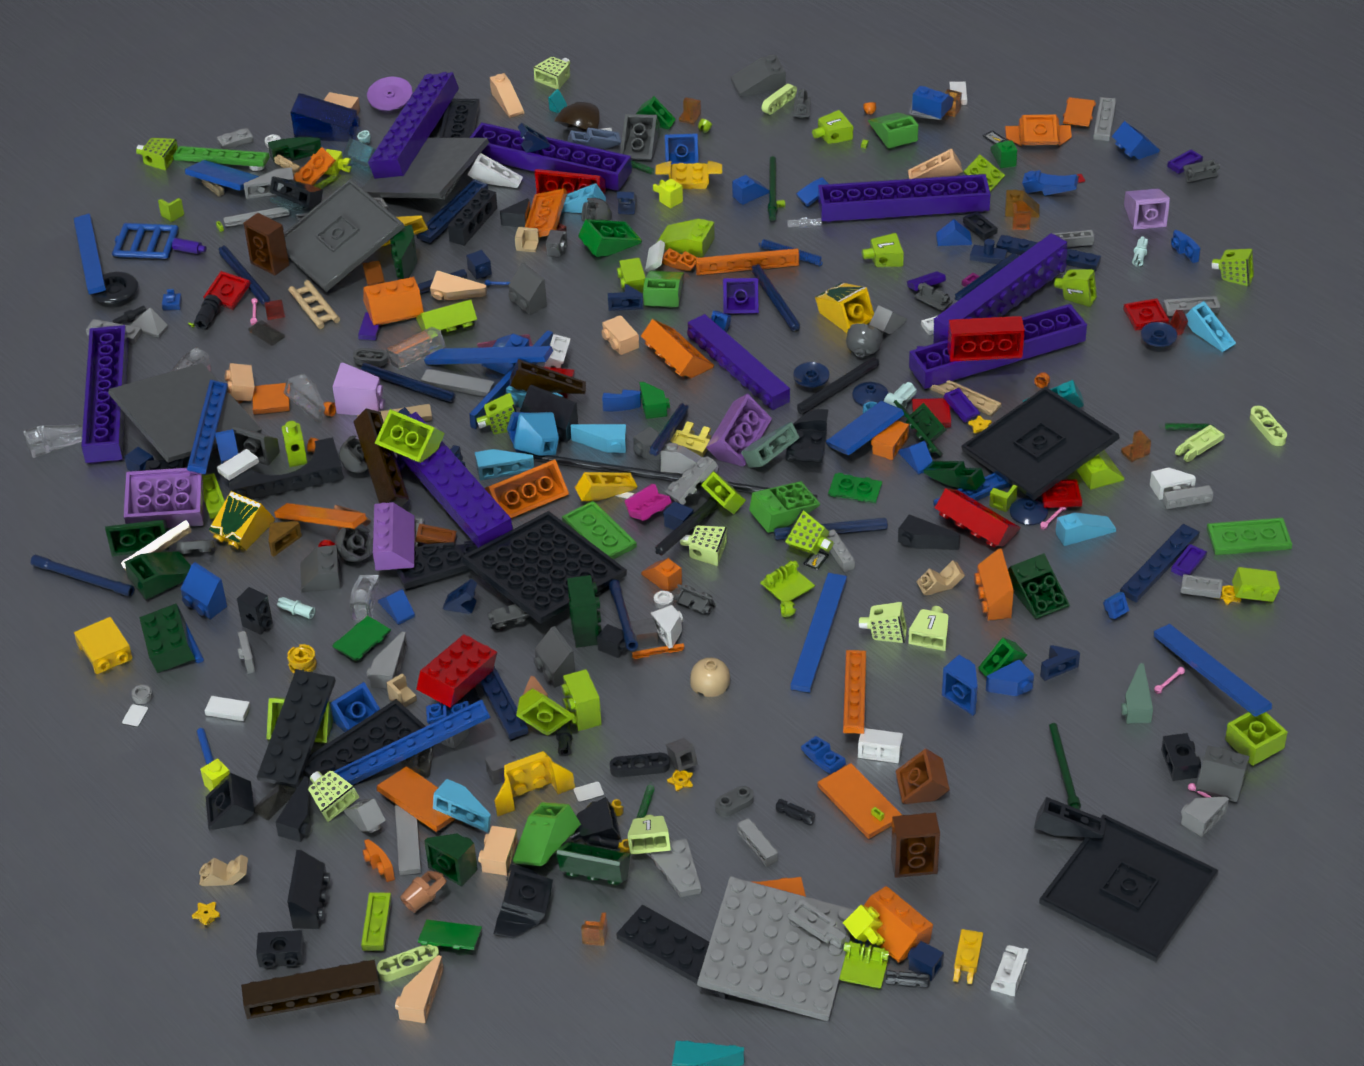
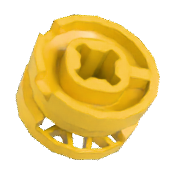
M299 644V647L295 648L293 646L288 651L287 659L292 673H295L296 669L313 672L317 667L315 651L310 645Z

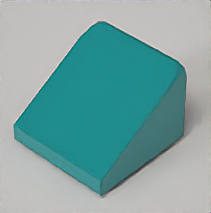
M559 89L555 90L548 97L550 111L559 113L567 106Z

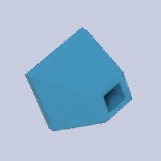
M552 412L519 413L513 448L539 456L556 455L559 437L554 414Z

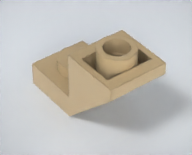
M952 560L940 573L929 568L916 582L923 594L927 596L952 589L965 574L959 564Z
M240 855L228 864L216 858L211 859L208 863L203 864L199 871V885H234L246 875L248 858Z

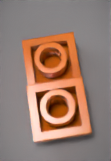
M669 248L663 254L662 263L675 269L691 271L696 266L697 257L686 251L680 254Z
M369 839L364 840L365 849L362 852L365 862H370L372 869L378 868L379 874H384L386 882L395 880L393 866L384 851Z

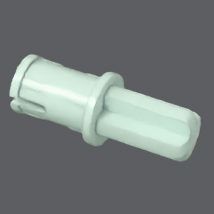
M1145 237L1138 239L1137 246L1134 248L1132 263L1135 266H1138V262L1139 266H1142L1144 256L1147 255L1148 239Z
M285 597L278 599V608L287 610L292 615L298 614L308 619H312L315 615V607L302 604L299 600L293 601Z

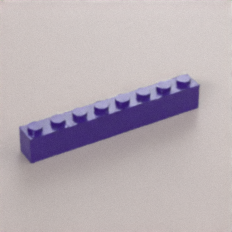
M706 314L688 322V337L695 341L701 349H704L711 358H714L721 367L730 372L731 376L748 388L754 396H757L764 405H767L773 411L790 402V388Z

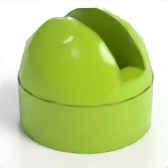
M701 119L698 124V129L700 131L703 130V133L708 132L712 127V123L706 119Z
M792 601L781 602L780 610L783 617H790L795 614L796 609L793 608L795 604Z

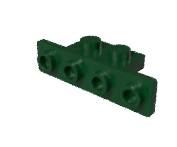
M895 400L893 403L903 410L904 416L907 418L905 422L909 424L912 430L915 428L918 431L916 433L917 437L921 441L925 440L928 443L927 448L932 454L936 452L939 456H942L943 453L935 445L934 441L947 429L925 403L921 404L912 414H909L903 405Z

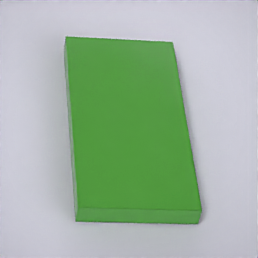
M594 501L562 516L564 523L612 559L637 547V542Z
M1283 518L1207 524L1206 529L1215 555L1292 549V542Z

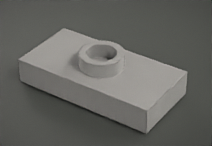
M1183 574L1181 593L1220 599L1223 580Z
M238 632L241 646L237 648L240 660L244 659L247 673L255 672V667L246 632Z

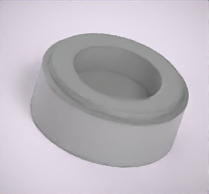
M148 685L136 686L131 692L132 699L137 704H146L153 697L152 690Z

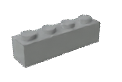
M1092 230L1053 233L1067 241V247L1094 244Z
M1210 485L1164 492L1163 503L1166 509L1212 502L1213 499Z
M834 529L830 530L827 539L834 542L830 550L832 556L843 572L855 569L854 558Z
M747 818L737 823V832L766 867L778 861L777 849L772 847L770 841L764 837L761 830L757 829L754 822Z

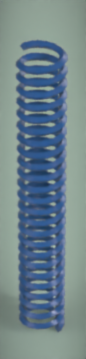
M765 239L762 240L761 246L759 243L760 248L769 251L794 249ZM802 250L799 251V260L818 266L822 265L821 256L809 254V252Z

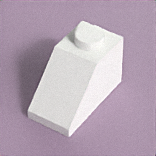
M1168 467L1151 472L1150 487L1157 498L1162 500L1164 492L1195 488L1196 477Z
M670 605L651 612V618H654L658 636L669 649L673 648L682 632L681 623L683 622L681 612Z

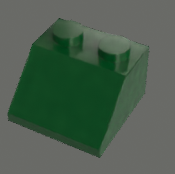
M456 833L429 837L424 840L428 868L442 873L445 878L462 887L478 870L475 845L470 838Z

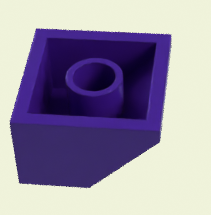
M758 278L723 279V311L725 314L759 313Z

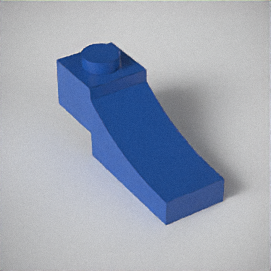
M1041 170L1029 171L1024 173L1022 184L1027 194L1043 191L1044 196L1076 190L1078 177L1077 174L1057 176L1041 173Z

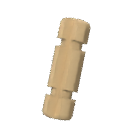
M281 155L274 157L277 165L283 168L292 167L293 174L300 171V166Z

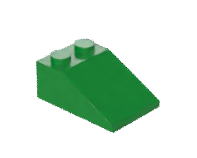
M585 219L578 235L583 244L597 257L610 256L642 243L641 238L624 221Z

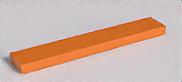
M797 248L696 258V274L706 275L752 270V266L757 264L762 269L799 266V250Z
M286 503L274 512L275 517L279 519L355 529L367 520L365 513Z
M846 650L843 733L864 734L866 651Z

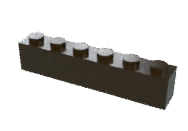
M366 408L353 423L379 504L395 503L402 508L409 498L394 452L375 444L384 423L381 412Z
M375 959L327 969H318L311 972L296 973L290 976L275 977L258 982L253 981L241 985L243 1005L247 1019L380 994Z

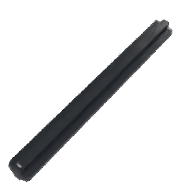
M876 357L870 358L797 405L798 412L804 414L878 367L879 359Z
M710 498L656 545L655 553L661 556L664 555L718 507V501Z

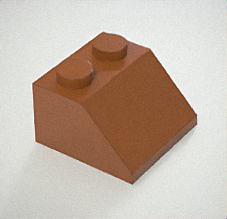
M926 748L896 770L901 800L904 804L936 801L950 790L943 758Z

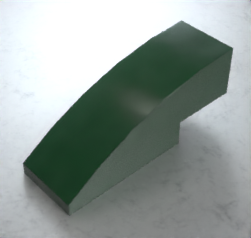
M296 137L268 142L270 157L273 162H275L274 157H277V155L287 159L290 158L291 161L310 157L321 148L320 138Z
M932 461L923 470L924 474L939 482L966 490H977L985 482L982 468H966L964 461Z

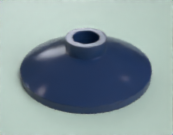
M1153 322L1142 328L1141 337L1152 346L1165 347L1176 341L1177 331L1169 324Z
M816 362L800 364L793 373L794 380L805 387L821 386L828 381L830 376L828 368Z
M864 382L853 389L852 397L857 404L863 406L867 402H884L889 392L880 383Z
M1020 498L1011 504L1010 516L1020 524L1037 525L1047 518L1048 508H1044L1043 502L1038 499Z

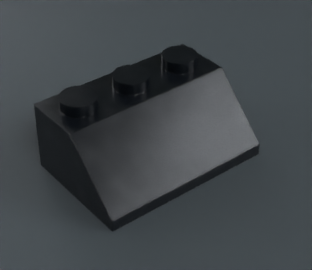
M529 386L520 412H552L559 440L567 443L571 439V424H578L577 403L536 386Z
M296 850L287 900L293 929H319L320 920H324L325 915L323 903L327 902L326 886L330 885V873H327L325 863L302 850Z

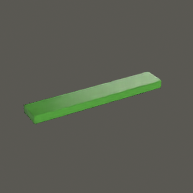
M179 146L173 158L178 161L201 162L206 160L217 164L264 167L270 156L267 152Z

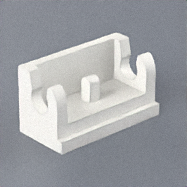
M553 334L550 343L553 352L545 362L544 367L555 366L556 368H561L571 338Z
M864 728V734H860L858 758L899 763L903 733Z
M1008 945L1006 947L1008 952L1003 953L1001 963L991 985V990L1015 997L1027 965L1029 949Z

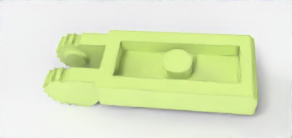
M1209 425L1176 448L1175 454L1178 456L1185 454L1184 460L1190 462L1194 460L1196 455H1200L1224 440L1225 434Z

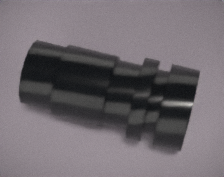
M210 294L205 297L201 309L194 320V325L197 328L206 329L214 315L217 314L222 305L221 300L217 296Z

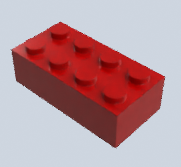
M1022 316L949 320L947 348L950 362L1022 358L1025 331Z
M463 634L420 670L416 690L451 708L493 671L497 651Z

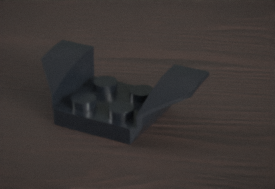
M829 409L810 410L793 423L800 438L787 447L786 460L823 463Z
M510 864L506 879V890L493 934L516 938L538 925L544 919L553 879L539 876L531 868Z

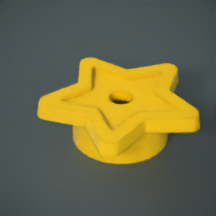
M977 416L976 420L968 422L973 427V432L977 434L992 423L991 420H984L981 416Z
M1222 586L1220 599L1224 600L1225 605H1229L1231 602H1241V598H1236L1233 586Z
M676 769L672 777L667 779V782L674 785L677 792L683 787L692 788L693 784L690 779L693 773H688L685 770L679 772Z
M199 902L197 904L198 910L192 914V919H199L204 925L220 917V913L215 910L216 902L207 905Z

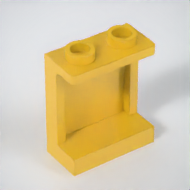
M111 617L74 632L77 646L80 651L83 650L96 674L132 659L130 646Z

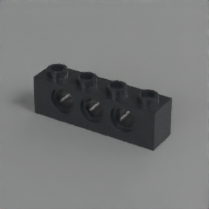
M481 188L448 225L450 242L463 246L466 245L498 208L496 192Z

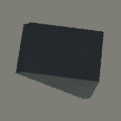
M527 198L501 210V225L525 227L530 211L529 199Z

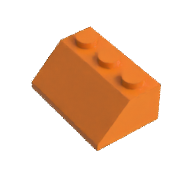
M414 277L364 287L363 301L373 326L416 318L421 313H424L420 290Z
M997 549L978 564L977 573H974L975 585H979L978 597L983 600L981 603L982 612L986 613L988 621L1012 617L1014 590L1002 549Z
M885 886L872 894L864 904L868 908L872 906L880 914L878 918L883 925L877 932L885 940L880 948H885L886 951H889V955L898 963L906 959L911 948H916L920 941L926 944L930 943L933 924L889 887Z

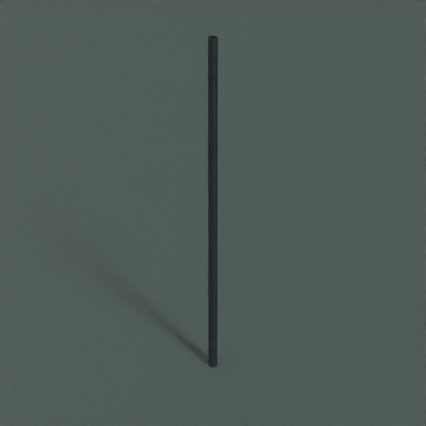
M526 453L533 455L534 460L542 462L556 460L557 464L616 473H631V475L677 481L682 477L680 474L552 455L539 456ZM728 482L737 491L753 493L769 489L768 487Z

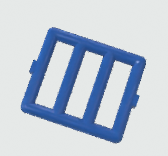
M124 223L119 236L115 238V247L112 255L114 257L167 259L179 227L177 225ZM128 230H137L130 251L121 250ZM144 231H154L147 251H137ZM161 231H170L163 252H154Z

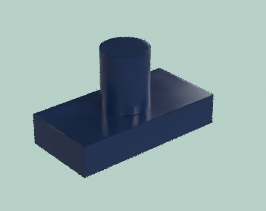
M986 239L984 246L973 245L970 260L998 264L1007 257V250L994 248L995 241Z

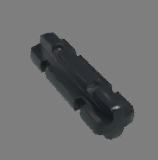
M779 799L776 803V810L784 813L785 811L786 815L798 820L804 819L803 822L812 824L815 820V813L807 810L806 812L805 808L793 803L787 804L788 801Z
M888 970L886 972V983L895 984V982H898V985L907 986L920 984V987H929L930 975L923 973L917 975V973L902 971L896 973V971Z

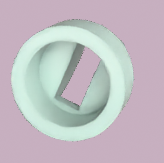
M364 130L358 133L357 137L361 144L370 143L371 135L369 131Z

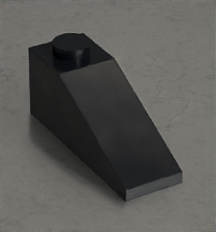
M273 176L269 193L311 208L321 203L323 189L310 184Z
M910 514L898 528V542L915 549L959 550L960 533Z
M304 776L276 820L278 836L301 842L304 836L309 834L311 829V793L308 790L310 787L308 777Z
M1046 797L1037 812L1034 828L1054 836L1102 838L1106 820Z

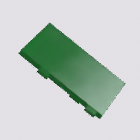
M844 473L834 474L828 492L829 496L863 502H877L882 481L872 480L868 477L860 478L852 475H843Z
M366 616L343 637L334 642L332 647L357 661L363 658V655L375 644L383 641L384 637L391 632V629L370 616Z
M426 919L418 943H421V945L430 944L432 946L453 947V949L458 950L460 948L474 950L482 931V926Z

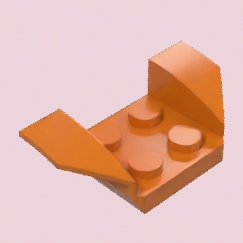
M1056 114L1023 115L1019 119L1018 126H1005L1006 139L1013 141V143L1021 147L1022 145L1060 146L1072 138L1071 125H1059V118Z

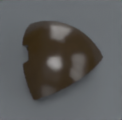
M575 102L564 107L557 115L555 122L567 128L577 127L587 132L588 128L598 129L599 109L596 105L588 102Z

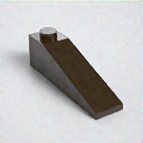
M520 359L517 360L510 376V386L517 390L528 391L529 386L533 385L551 393L585 394L586 392L585 381Z

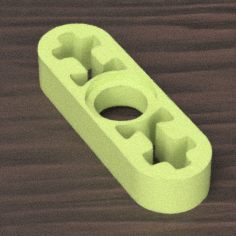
M788 83L764 100L762 111L769 115L776 112L795 97L797 87Z
M1252 407L1250 420L1272 445L1283 446L1286 443L1287 432L1265 407ZM1269 424L1273 427H1265L1264 425Z
M430 944L422 945L381 960L377 964L379 979L389 982L423 970L439 955L438 947ZM407 959L414 961L410 966L402 964Z

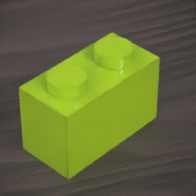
M640 258L619 260L617 276L621 278V289L625 290V284L643 293L646 277Z
M714 471L701 485L725 509L733 514L746 501L724 478Z
M1238 567L1232 579L1236 598L1274 602L1280 589L1276 571Z

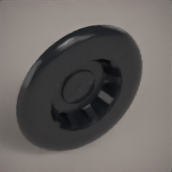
M109 272L103 274L106 290L91 296L103 303H118L128 299L137 291L138 282L129 273Z

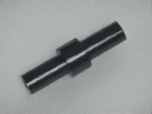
M143 305L135 310H128L124 312V315L114 319L113 323L122 324L126 321L130 322L136 316L145 312L146 307Z

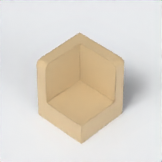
M518 227L515 235L516 251H537L539 245V231L537 228Z
M403 673L386 682L388 696L391 701L397 699L405 707L417 701L416 695L407 687L406 676Z

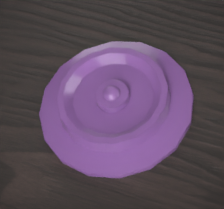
M400 77L382 78L369 87L367 92L368 102L372 107L379 110L390 111L405 106L412 96V86L407 80Z

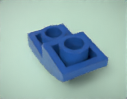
M823 177L805 186L796 195L809 207L818 199V185L829 183Z
M1174 230L1173 238H1171L1172 247L1176 249L1178 254L1185 253L1192 263L1199 262L1201 248L1186 234Z
M622 390V394L603 393V411H626L641 407V391Z
M468 701L454 704L451 708L442 703L426 706L427 723L432 724L470 704Z
M817 736L801 746V750L817 766L830 775L846 765L845 758L832 751L830 743Z

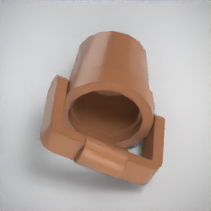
M427 871L421 878L416 877L412 880V883L400 896V899L410 911L415 913L436 898L435 893L447 880L442 873ZM431 879L435 880L431 886L427 884Z

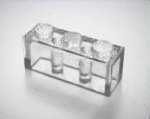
M430 327L386 348L391 364L400 369L446 347L441 331Z

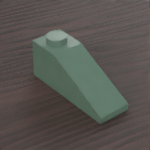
M789 422L753 442L741 453L749 468L762 467L800 437L792 422Z
M1144 663L1139 664L1125 694V701L1121 703V714L1125 715L1127 724L1151 723L1153 706Z

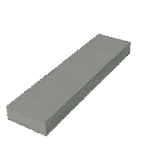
M1100 97L1093 140L1110 141L1116 106L1115 98Z
M427 369L421 379V382L441 389L483 397L495 386L494 381Z
M395 805L399 874L401 876L421 873L418 819L398 805Z

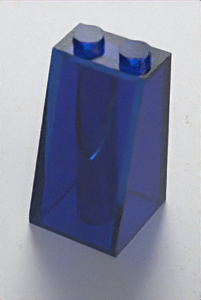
M302 93L298 94L290 112L294 138L314 137L320 138L321 141L351 143L353 136H356L357 127L360 126V117L357 115V110Z

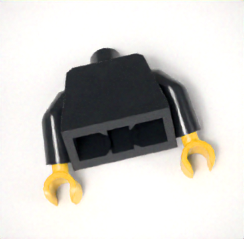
M606 797L599 801H592L584 810L577 814L581 825L570 837L571 840L575 842L583 839L590 846L617 850L618 848L621 852L630 853L628 839L619 842L621 836L616 816L623 814L624 807L621 806V801L615 799L611 804Z

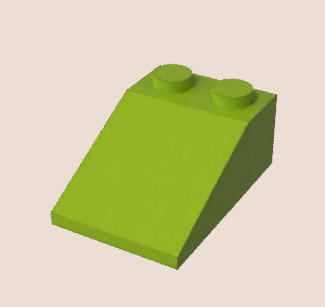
M694 219L667 225L658 241L662 240L665 243L664 250L671 248L681 254L686 251L702 258L715 239L714 222L705 219Z

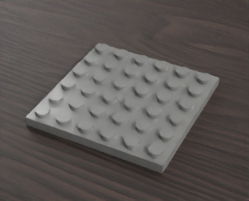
M730 876L697 986L828 1021L846 955L844 945L838 948L830 942L826 943L787 918V915L803 899L836 921L840 931L846 934L845 942L849 943L851 933L843 922L855 910Z

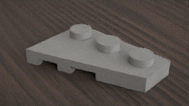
M708 456L699 459L692 469L685 471L682 477L672 482L664 492L673 501L684 505L686 503V496L689 493L694 494L697 490L696 485L708 478L718 466L717 463Z
M687 839L671 841L670 851L646 853L654 860L656 867L665 874L667 881L680 897L701 893V885Z

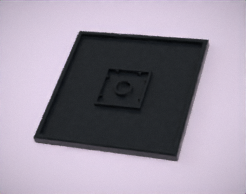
M1044 387L961 447L962 451L1011 485L1018 486V490L1035 500L1112 445L1120 437L1117 432L1049 388Z
M1103 814L1101 818L1106 820L1103 837H1086L1040 897L1039 903L1157 962L1215 880L1219 870Z

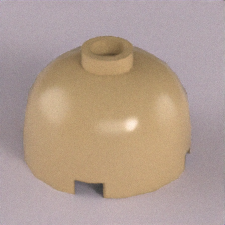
M713 657L699 660L693 666L690 674L691 688L697 694L698 692L704 694L705 697H715L723 694L730 685L728 667L723 661Z

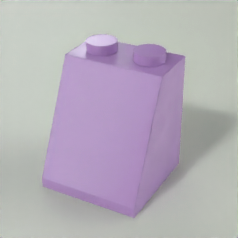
M1159 188L1125 192L1124 207L1133 230L1167 227L1170 198Z
M340 363L333 384L337 414L360 415L366 408L375 411L384 410L385 399H382L383 385H380L379 377L348 364Z

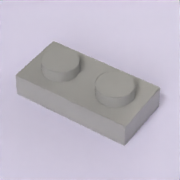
M248 128L239 129L238 131L217 137L218 144L222 149H231L254 142Z

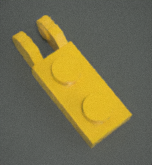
M961 929L954 964L953 981L958 982L961 971L969 972L967 974V984H973L974 973L977 972L983 932Z

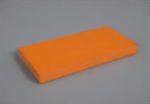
M566 189L535 194L525 227L537 228L539 237L548 236L550 230H556L567 196Z
M852 763L818 781L817 787L868 839L891 827L893 816L902 815ZM876 807L882 811L884 819L879 821L871 815V809Z
M408 766L377 785L379 793L435 832L455 820V818L433 809V796L438 787Z

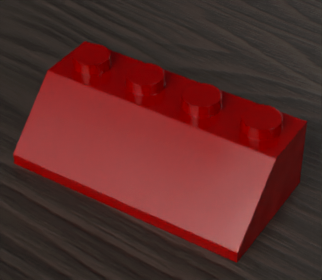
M535 169L536 194L559 189H566L567 194L595 183L603 194H606L605 179L601 176Z
M945 488L935 506V509L940 511V516L946 519L952 518L955 520V525L963 529L967 527L971 530L970 533L978 538L982 536L987 539V544L995 548L997 546L1004 547L1021 528L959 490Z

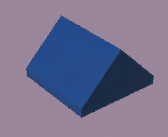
M365 682L330 702L333 722L343 732L348 731L380 710Z

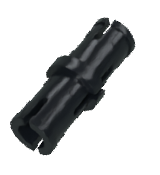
M571 720L560 727L558 733H556L558 754H562V756L571 754V740L573 739L570 730Z

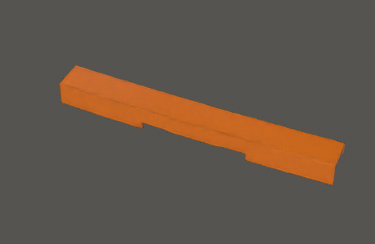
M682 643L675 644L670 649L667 646L635 651L632 652V658L639 659L666 652H679L685 646Z

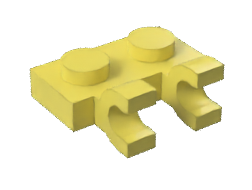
M687 421L682 431L676 430L670 441L684 446L703 457L708 450L706 446L711 440V435H709L711 428L704 426L700 435L697 436L694 435L695 431L692 430L694 423Z

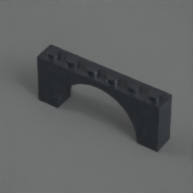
M331 437L315 441V452L307 464L296 471L282 475H265L249 468L230 481L227 479L230 492H235L253 500L339 481L344 478L334 439Z

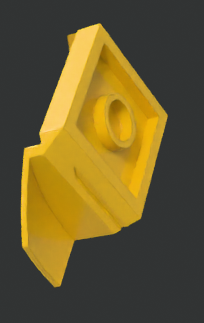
M671 161L656 165L655 175L669 174V179H673L681 184L683 189H706L709 184V174H722V164L708 161L707 164H672Z
M544 751L504 765L505 781L494 800L497 817L515 811L513 797L548 784H552L557 794L574 789L573 773L553 762Z

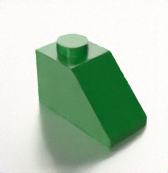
M655 96L643 103L636 112V114L657 115L660 128L669 129L676 120Z
M1013 141L996 143L990 147L1000 169L1016 166L1017 148Z
M639 382L645 418L667 417V409H670L669 398H665L664 391L645 382Z
M1002 637L978 669L987 677V675L1017 660L1022 662L1027 654L1016 642Z

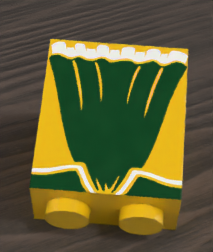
M841 282L815 296L819 313L845 333L848 332L852 324H869L874 315L867 287Z
M231 491L210 526L209 531L214 535L213 539L220 543L228 542L229 546L237 550L239 548L247 550L270 527V523H273L275 518L261 503Z

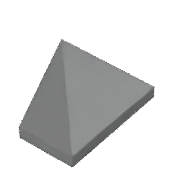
M151 307L139 315L130 325L140 327L142 333L157 338L168 329V325Z

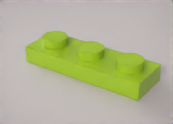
M215 473L203 476L204 503L210 519L216 518L225 502Z
M369 892L361 943L362 951H384L392 899L391 893Z

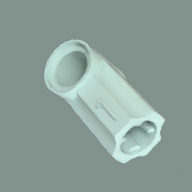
M907 382L894 394L888 393L884 402L897 407L893 403L897 400L906 409L907 403L916 395L917 389L912 383Z

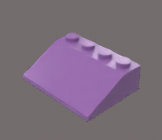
M187 468L126 472L125 524L166 520L168 528H175L186 520L190 526H204L203 474L188 471Z

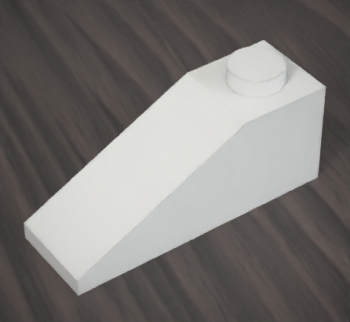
M482 153L477 156L468 173V176L483 183L518 188L523 178L521 175Z

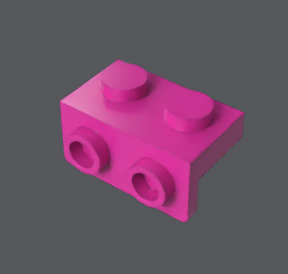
M650 484L625 499L629 516L642 521L648 520L652 514L664 510L667 505L672 503L670 496L658 493L655 484Z

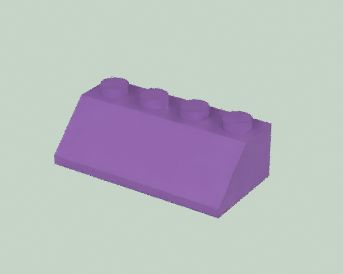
M747 393L733 401L706 448L717 460L743 467L746 461L741 451L762 437L772 418Z
M395 503L374 504L373 557L375 570L414 568L415 516Z

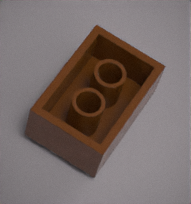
M256 213L246 220L243 224L250 263L276 276L289 266L283 225L260 213Z
M936 812L892 817L891 861L895 878L938 874L940 830Z

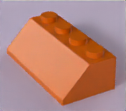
M652 319L641 335L646 341L645 344L655 349V354L659 357L665 358L667 365L676 368L675 372L681 377L688 376L693 378L714 367V364L679 332L657 320Z
M556 460L549 461L484 488L510 518L569 494Z

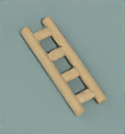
M306 280L304 282L305 286L296 289L294 286L289 287L288 291L319 329H323L324 323L333 320L335 323L340 321L339 316L309 280ZM308 292L312 294V296H309L307 298H303L301 296ZM316 301L320 304L312 308L308 305ZM324 310L327 313L326 315L321 317H318L316 315V313L322 312Z

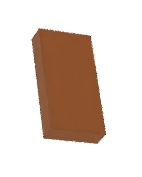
M380 260L363 263L367 286L385 283Z
M419 524L415 541L426 544L455 542L457 531Z

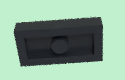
M977 211L963 217V223L983 239L998 233V228Z

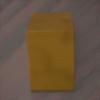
M299 522L270 523L268 542L271 556H276L302 537Z

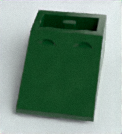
M412 225L405 226L390 239L394 267L398 269L396 270L397 280L409 278L417 264Z
M179 551L141 553L124 561L128 579L146 600L184 582L191 568V565Z
M1045 553L1008 568L1014 590L1013 593L1035 619L1070 606Z

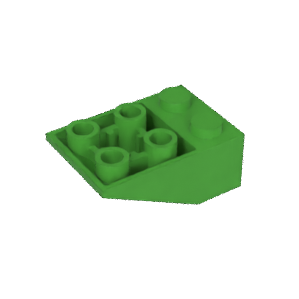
M897 112L868 120V123L887 148H894L918 141V124L910 115Z
M649 271L643 287L644 306L679 307L684 272Z
M802 481L753 492L749 511L767 533L774 532L775 528L790 526L795 522L801 510L808 514L819 507L820 503Z
M541 802L528 816L513 862L535 866L546 864L552 854L562 847V844L568 837H571L581 825L569 804Z

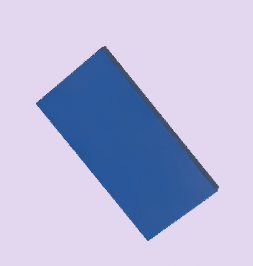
M206 160L185 168L186 175L239 191L244 189V183L259 177Z
M880 401L826 440V444L828 447L849 456L904 416V412L898 407Z

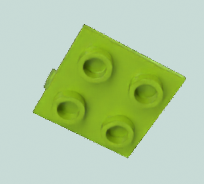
M980 154L963 171L966 175L986 174L990 192L1005 176Z
M795 560L789 561L786 565L775 569L771 574H767L764 580L760 582L781 602L792 601L815 587L811 581L797 571L799 565Z
M852 941L849 943L845 942L844 951H846L839 980L881 989L889 951H886L885 948L877 947L872 949V945H869V948H867L864 943L860 946V944L853 943Z

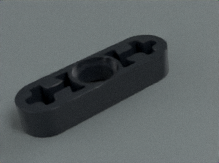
M662 752L618 756L610 761V773L614 777L660 774L667 772L670 768V758L666 753ZM638 762H642L645 764V766L641 768H638L634 765Z

